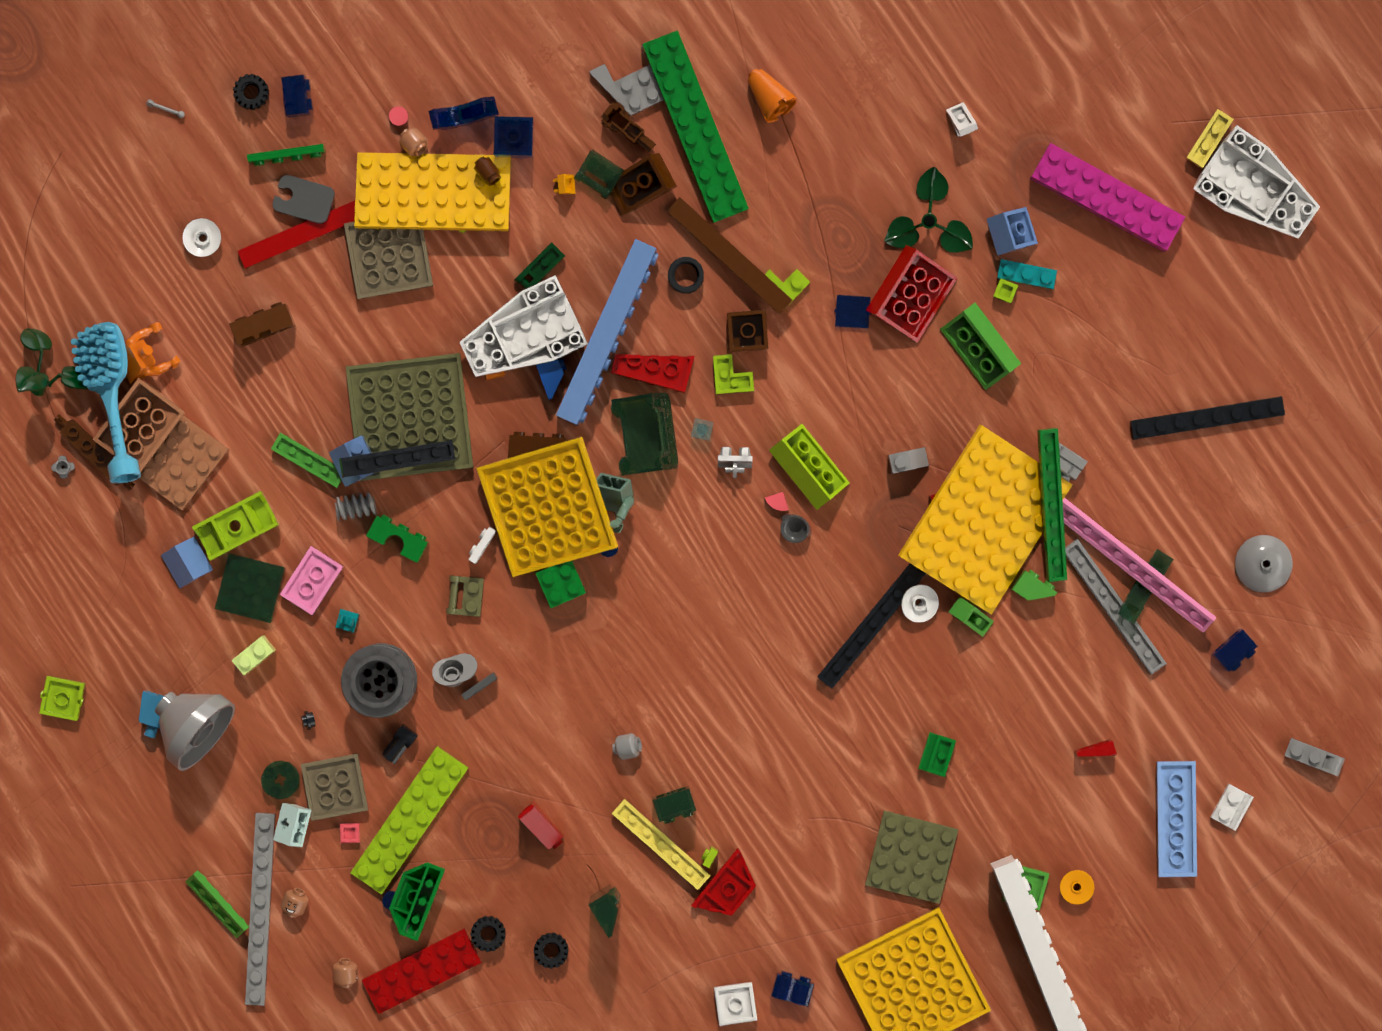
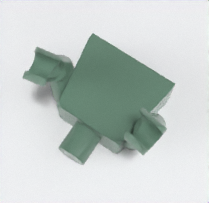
M600 473L596 480L606 510L615 512L617 517L616 520L610 522V526L614 528L613 532L620 533L623 529L622 521L625 520L629 510L634 505L632 483L630 479Z

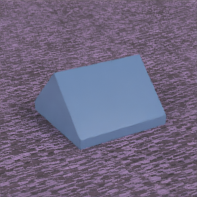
M195 536L172 547L161 555L179 588L186 586L213 570Z

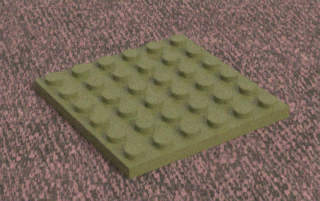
M460 353L346 366L354 439L361 435L364 436L372 453L452 440L456 458L450 461L376 472L360 481L474 468Z

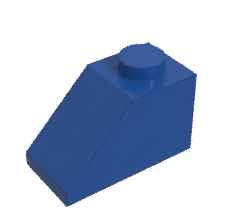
M563 358L536 365L549 400L554 398L564 376L563 370L566 369Z

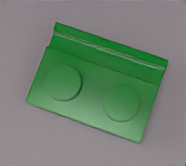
M929 732L918 769L945 777L956 740Z

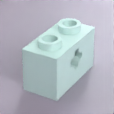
M282 803L273 840L288 846L303 847L311 810L296 804Z

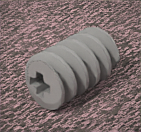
M367 492L366 498L363 497L362 493H359L358 499H356L354 494H352L351 500L344 496L343 502H341L339 497H336L335 508L338 521L340 520V515L343 520H347L348 514L351 519L355 518V513L359 518L362 517L363 511L366 516H370V511L374 515L377 514L374 496L372 497L369 492Z

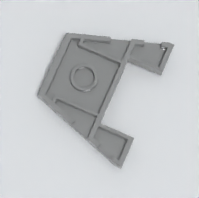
M605 64L589 71L591 76L601 84L617 103L620 102L624 106V109L630 116L664 101L650 65L615 82L612 80Z

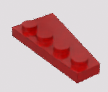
M616 354L611 374L685 394L695 356Z

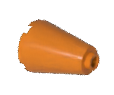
M754 69L749 73L747 81L767 123L779 120L777 118L778 115L783 114L785 116L796 105L797 98L763 69Z

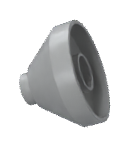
M169 692L158 703L155 713L160 716L159 726L166 759L180 771L187 770L195 765L213 748L224 734L234 716L235 705L221 694H180L177 696L175 693Z

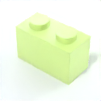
M261 636L236 656L232 662L243 675H246L274 653L276 649L265 636Z

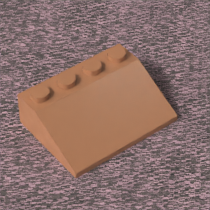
M138 378L119 403L118 408L126 452L138 460L141 473L185 412L145 380ZM107 419L93 440L115 456L109 421Z

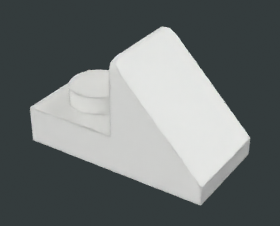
M964 102L946 109L958 137L978 129L977 123Z

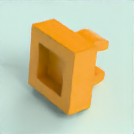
M560 174L557 175V178L553 179V182H558V189H554L555 193L565 195L576 194L574 175Z

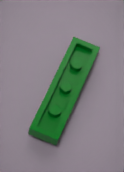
M324 144L247 154V160L254 167L263 166L265 162L272 161V164L283 163L284 159L290 158L291 161L303 160L304 156H310L311 159L320 158L322 154H326Z

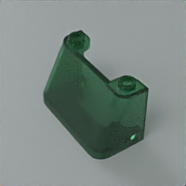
M651 393L612 399L611 412L616 418H621L626 456H623L619 461L621 476L677 468L678 453L669 395L667 393Z

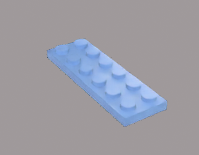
M1156 761L1158 877H1197L1196 761Z

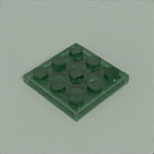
M229 553L215 609L271 623L285 567Z

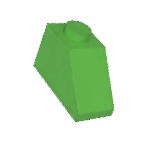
M961 597L958 598L949 611L950 614L982 637L994 622Z

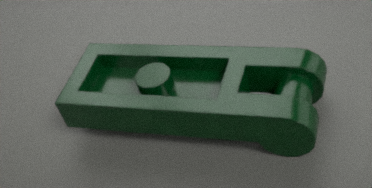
M551 242L514 281L517 284L520 283L524 290L538 284L565 255ZM528 274L534 278L531 282L525 278Z

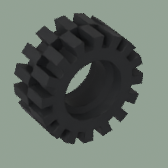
M245 74L244 77H239L238 82L236 81L235 87H233V95L236 102L245 109L261 108L260 106L266 104L265 101L269 98L268 85L261 77L255 74ZM248 85H255L258 88L256 98L247 99L245 97L244 89Z
M494 916L479 918L471 929L472 943L481 951H495L504 942L506 936L504 924L498 918H494ZM484 927H492L495 930L496 936L493 940L485 941L481 937V930Z
M546 933L540 936L534 946V955L538 964L550 969L557 968L563 964L569 952L565 938L563 939L560 934L557 935L556 933ZM549 943L555 944L559 949L558 955L554 958H549L544 954V947Z

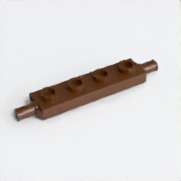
M60 414L57 415L61 421L56 417L54 421L62 427L59 433L109 479L107 465L113 459V456L96 443L93 437L74 419L67 422ZM127 482V483H129L132 487L135 486V484H134L133 482ZM122 483L129 491L132 489L127 483Z

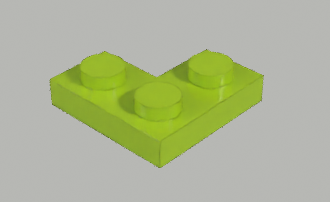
M770 269L765 274L792 301L810 283L797 269L784 282Z
M732 354L713 356L716 394L754 391L753 372L734 373Z

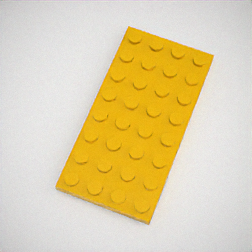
M357 153L354 227L362 229L509 231L511 155L422 154L421 156H410L407 153ZM481 157H489L500 171L501 179L492 186H489L487 183L485 184L474 170L475 162Z

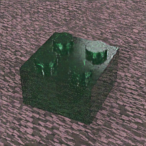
M690 786L653 797V804L659 822L664 821V824L675 821V817L681 815L683 818L692 816L694 811H696Z

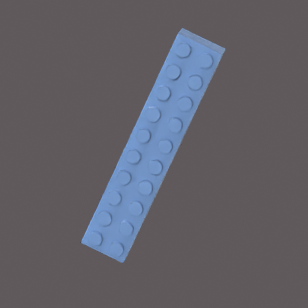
M637 239L634 240L556 416L575 425H579L580 422L584 423L588 414L585 412L587 405H592L595 399L593 394L595 387H600L603 381L601 374L603 370H608L611 363L609 356L611 352L615 354L618 348V336H623L627 327L625 321L627 317L631 318L635 307L632 305L635 300L639 301L643 292L641 285L642 283H647L651 274L648 271L650 265L654 266L658 259L655 247Z

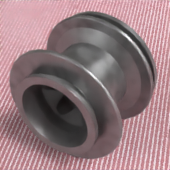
M376 643L357 650L346 661L341 674L342 693L347 703L358 713L371 718L388 717L402 710L413 698L417 687V672L411 658L400 648L386 643ZM378 662L384 664L383 670L377 669ZM366 669H370L372 671V675L370 677H367L364 674V671ZM393 669L396 676L390 677L388 674L389 670ZM379 675L385 678V682H382L381 685L377 684L375 680ZM370 683L372 686L371 690H365L364 684ZM390 683L395 685V691L388 689ZM377 690H381L383 692L382 698H378L376 696Z

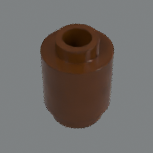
M481 157L475 162L474 170L485 184L487 183L489 186H492L501 179L500 171L489 157Z

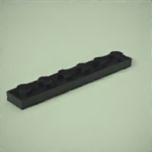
M451 440L340 458L339 462L342 478L450 461L456 458L453 441Z

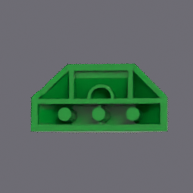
M426 862L403 872L389 908L400 935L418 941L439 889L445 868Z

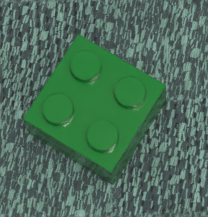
M573 560L535 573L550 608L587 593Z

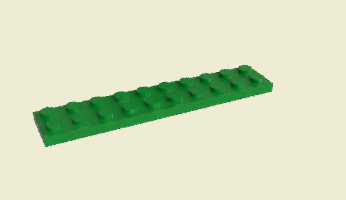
M678 30L643 43V50L712 223L748 210L749 207Z

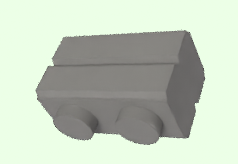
M1059 443L1061 477L1068 482L1070 479L1075 481L1088 461Z

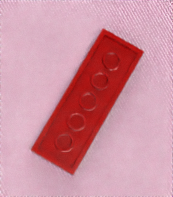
M463 928L363 978L362 982L378 1014L482 963L466 929Z

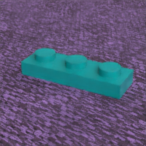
M1000 259L997 279L1001 278L1007 281L1053 290L1057 270Z

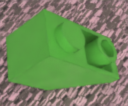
M1024 570L1011 588V590L1028 601L1051 597L1057 594L1054 591V585L1048 581L1041 582L1038 579L1039 575L1032 570H1029V572Z

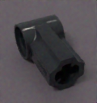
M402 724L382 755L388 761L395 764L404 751L412 745L418 734Z

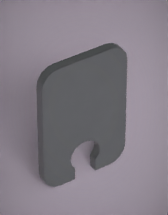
M285 175L280 179L278 188L291 189L293 196L287 201L275 196L272 204L275 211L318 224L327 221L335 197V192L331 187L290 175Z

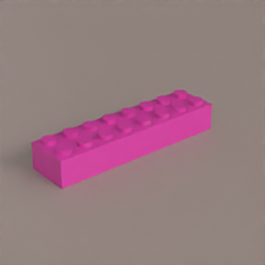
M1052 143L1047 146L1030 177L1034 182L1162 252L1168 250L1185 219V216Z

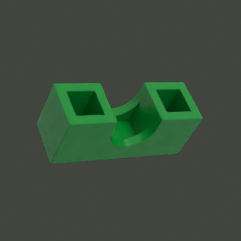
M384 514L381 517L376 516L366 536L382 545H385L390 536H400L404 542V547L400 554L419 563L429 544L426 541L427 537L418 532L415 535L408 532L410 528L401 523L398 526L391 523L393 519Z

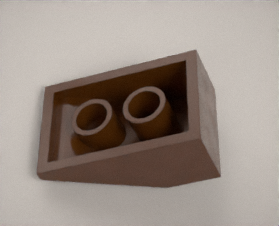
M660 153L649 154L605 182L622 216L677 187Z

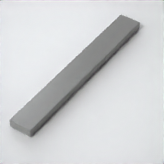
M1076 539L1066 546V557L1150 675L1167 663L1080 541Z

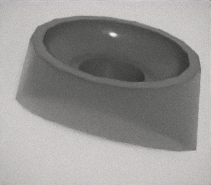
M795 514L782 516L781 534L787 541L799 543L811 535V527L803 517Z

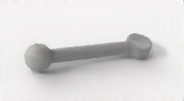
M148 99L146 102V105L149 107L154 106L164 111L173 113L177 115L179 118H183L185 116V113L183 111L178 112L176 110L156 104L153 100Z

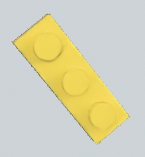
M1217 109L1186 159L1203 168L1234 119Z

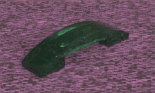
M1157 549L1147 563L1164 575L1174 559ZM1136 580L1117 614L1134 624L1152 592Z

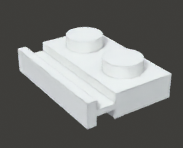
M492 527L484 528L479 536L481 539L477 546L474 544L470 550L469 555L471 556L469 560L476 564L494 537L497 531Z
M1228 783L1210 817L1236 831L1254 797Z

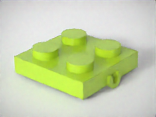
M47 676L44 691L42 690L40 695L42 702L39 714L78 721L80 709L83 706V694L86 683Z

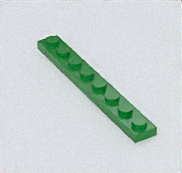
M1058 428L1037 430L1046 578L1048 582L1067 580Z

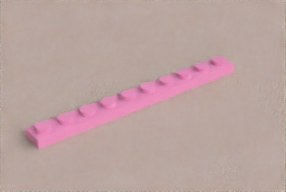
M1066 498L1063 499L1064 523L1201 632L1204 633L1214 622L1216 617Z

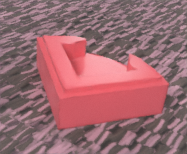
M783 492L765 497L766 502L772 508L779 511L789 510Z

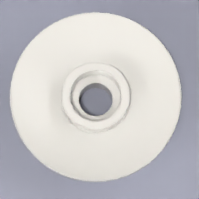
M200 218L191 221L185 227L183 244L191 254L198 257H206L213 254L219 248L221 233L214 222ZM201 235L206 236V240L204 242L200 241Z
M915 585L909 588L901 602L904 615L913 622L928 621L935 615L939 606L936 592L927 585ZM917 599L921 600L919 605L915 604Z

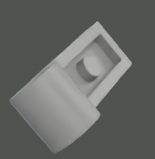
M1291 738L1284 755L1335 776H1339L1345 758Z

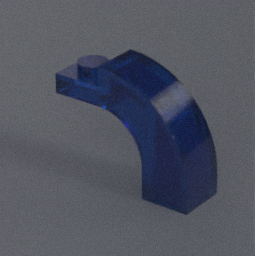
M494 96L479 98L454 107L428 111L433 130L458 128L499 115Z

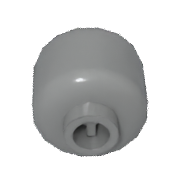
M633 733L617 736L615 743L612 744L613 753L618 755L621 760L636 758L639 752L642 751L640 738L636 737Z

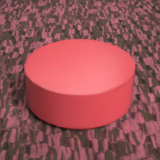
M398 106L391 109L389 119L393 125L403 126L408 121V112L403 107Z

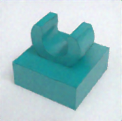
M340 609L335 627L355 632L359 614Z

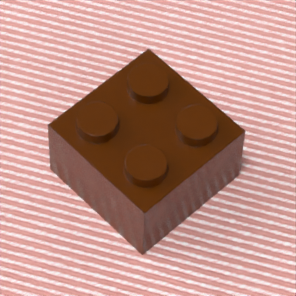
M766 310L727 313L730 352L766 350L769 348Z

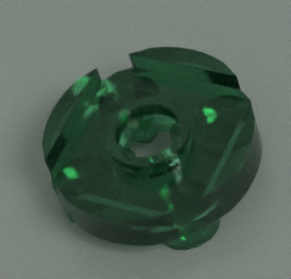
M275 761L265 768L261 777V784L264 791L271 797L286 799L292 796L299 788L300 774L291 762ZM279 774L286 778L284 785H281L280 782L276 783L275 779L278 778Z

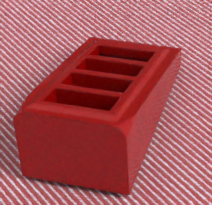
M1110 739L1074 751L1075 755L1079 757L1117 755L1114 742Z

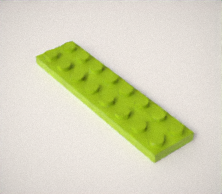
M437 746L350 873L380 894H383L469 767Z

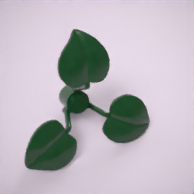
M932 167L920 177L916 189L920 199H929L928 213L922 217L921 223L915 226L913 220L909 217L900 216L895 218L889 225L884 241L893 247L904 248L906 245L911 247L917 243L920 237L916 230L917 228L922 226L926 229L937 227L944 231L940 235V243L946 251L957 253L971 250L973 248L972 235L963 222L952 220L948 223L947 228L937 223V217L932 213L933 200H942L949 190L946 178L936 167Z
M31 328L23 330L20 335V341L23 346L33 351L39 350L40 354L37 371L27 366L20 367L17 370L15 382L18 393L31 391L36 396H42L46 388L51 387L59 378H61V383L67 387L88 389L87 386L83 385V381L78 380L77 377L81 373L76 372L74 366L64 367L62 373L57 374L51 381H49V377L46 374L40 373L43 350H50L52 341L47 334L40 330Z

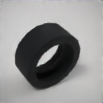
M681 257L670 265L668 281L675 291L682 294H690L702 285L704 271L696 259ZM683 264L692 265L697 272L695 283L688 287L679 285L675 280V271Z

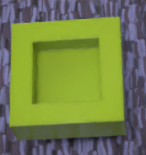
M1000 278L993 297L1011 304L1018 285Z
M712 846L710 850L706 849L701 857L704 860L702 865L710 868L718 853V849Z

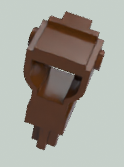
M613 102L601 116V124L614 132H621L634 145L635 143L639 144L648 153L653 150L656 144L644 134V129L629 119L628 112L620 102H616V104ZM619 109L621 110L619 114L629 122L623 129L613 121L610 124L608 123Z

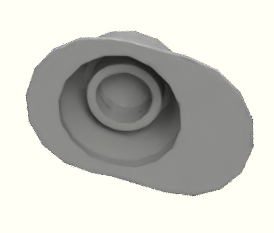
M466 653L445 658L434 665L432 676L440 685L456 687L473 677L477 670V661L472 655Z

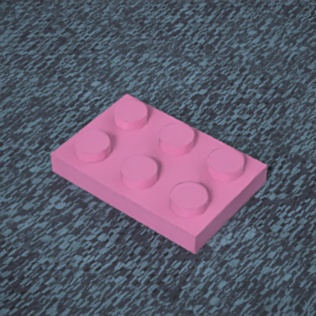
M310 546L280 595L313 615L344 566Z

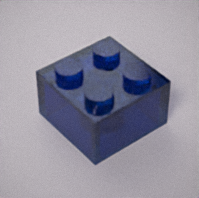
M495 116L494 156L533 158L534 118Z

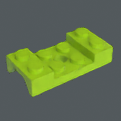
M259 491L192 526V528L200 538L209 561H212L279 526V523L263 492ZM234 520L239 521L241 525L240 529L236 532L230 528V524Z

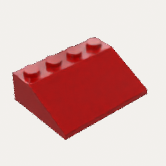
M906 245L866 311L918 343L956 282L957 277L917 249Z

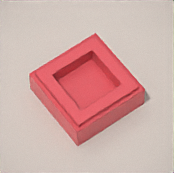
M340 823V843H360V823Z

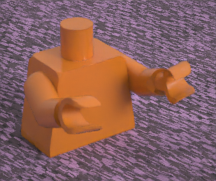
M159 322L149 325V328L145 327L135 332L126 340L125 347L128 359L126 377L130 384L136 382L138 378L158 376L168 371L170 367L175 369L180 363V359L176 355L171 361L154 366L156 361L152 355L153 349L143 339L148 337L150 333L160 332L162 326Z

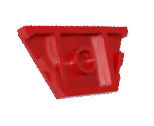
M739 848L733 852L691 904L692 907L732 916L754 890L756 884Z

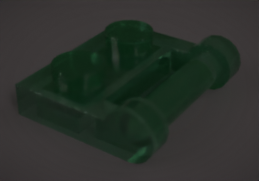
M592 149L574 179L578 182H583L597 191L606 200L624 170ZM589 171L607 183V187L604 188L586 176L585 173Z

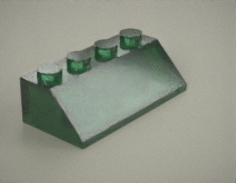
M610 884L591 895L588 903L608 938L613 934L621 897L617 888H612Z

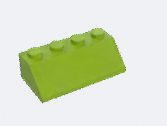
M803 424L799 425L769 450L816 510L850 484Z

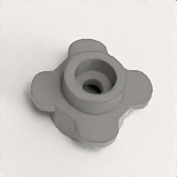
M60 456L59 460L51 468L52 471L57 472L61 478L65 479L68 477V473L74 470L75 465L70 463L66 456Z

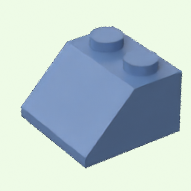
M1027 207L1004 212L986 219L997 255L1038 244Z
M362 435L329 452L345 487L374 474L342 478L340 458L372 453Z

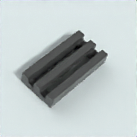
M493 672L461 695L465 700H468L497 680V675Z

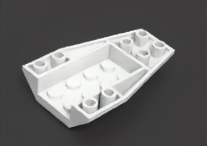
M1238 125L1234 127L1220 144L1200 173L1193 187V190L1222 210L1297 239L1320 208L1317 202L1271 149Z
M556 275L521 291L460 341V345L475 377L555 361L588 345Z

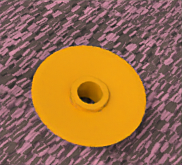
M1081 870L1068 872L1060 883V892L1067 902L1076 905L1087 902L1094 893V882L1091 876ZM1077 883L1080 884V888L1074 890L1073 886Z

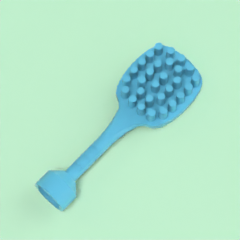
M111 322L95 324L92 327H86L84 332H78V339H71V344L77 346V348L72 349V353L77 355L73 361L79 364V366L75 367V371L81 373L77 378L79 381H83L84 386H87L90 391L100 394L106 409L115 456L107 465L110 482L127 483L140 478L141 473L138 460L126 452L118 408V387L125 378L128 368L126 345L123 334L117 324Z

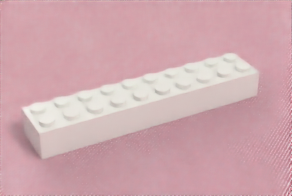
M1010 855L990 863L1056 1031H1087L1082 1019L1078 1018V1015L1081 1014L1077 1004H1075L1074 1000L1071 1001L1070 999L1073 997L1072 991L1067 982L1064 983L1063 981L1066 979L1064 971L1056 963L1059 962L1056 951H1054L1053 947L1050 948L1049 946L1052 944V941L1046 929L1043 930L1042 928L1045 926L1043 918L1039 912L1035 911L1038 906L1032 894L1029 895L1028 893L1031 888L1025 876L1022 877L1021 875L1024 870L1020 861H1018V858L1014 859Z

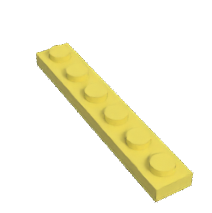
M626 799L612 812L618 820L697 890L710 877L707 871Z

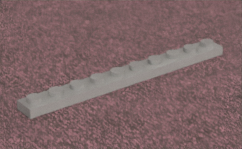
M256 812L245 1005L264 1006L266 999L274 853L273 838L275 834L276 813Z

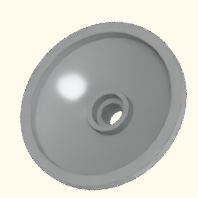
M1269 535L1254 536L1246 540L1236 553V574L1239 580L1253 591L1271 592L1277 590L1286 583L1292 572L1293 561L1288 547L1276 537ZM1265 560L1269 562V566L1266 568L1263 566Z

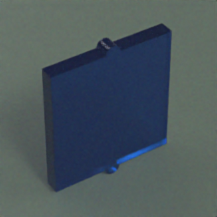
M837 295L836 309H834L836 313L835 327L868 329L870 313L866 309L870 304L871 297Z

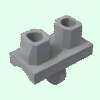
M722 447L720 455H718V467L725 468V473H733V478H737V473H744L745 468H752L753 456H751L749 448L741 447L739 448V456H731L732 448Z

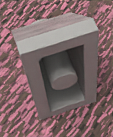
M925 447L887 455L891 474L929 466Z

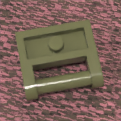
M450 575L449 606L446 608V614L481 617L484 578ZM458 582L464 583L462 609H456Z

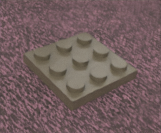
M358 753L301 764L308 806L311 810V821L369 810Z

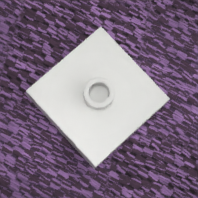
M752 982L714 987L719 1026L757 1021Z

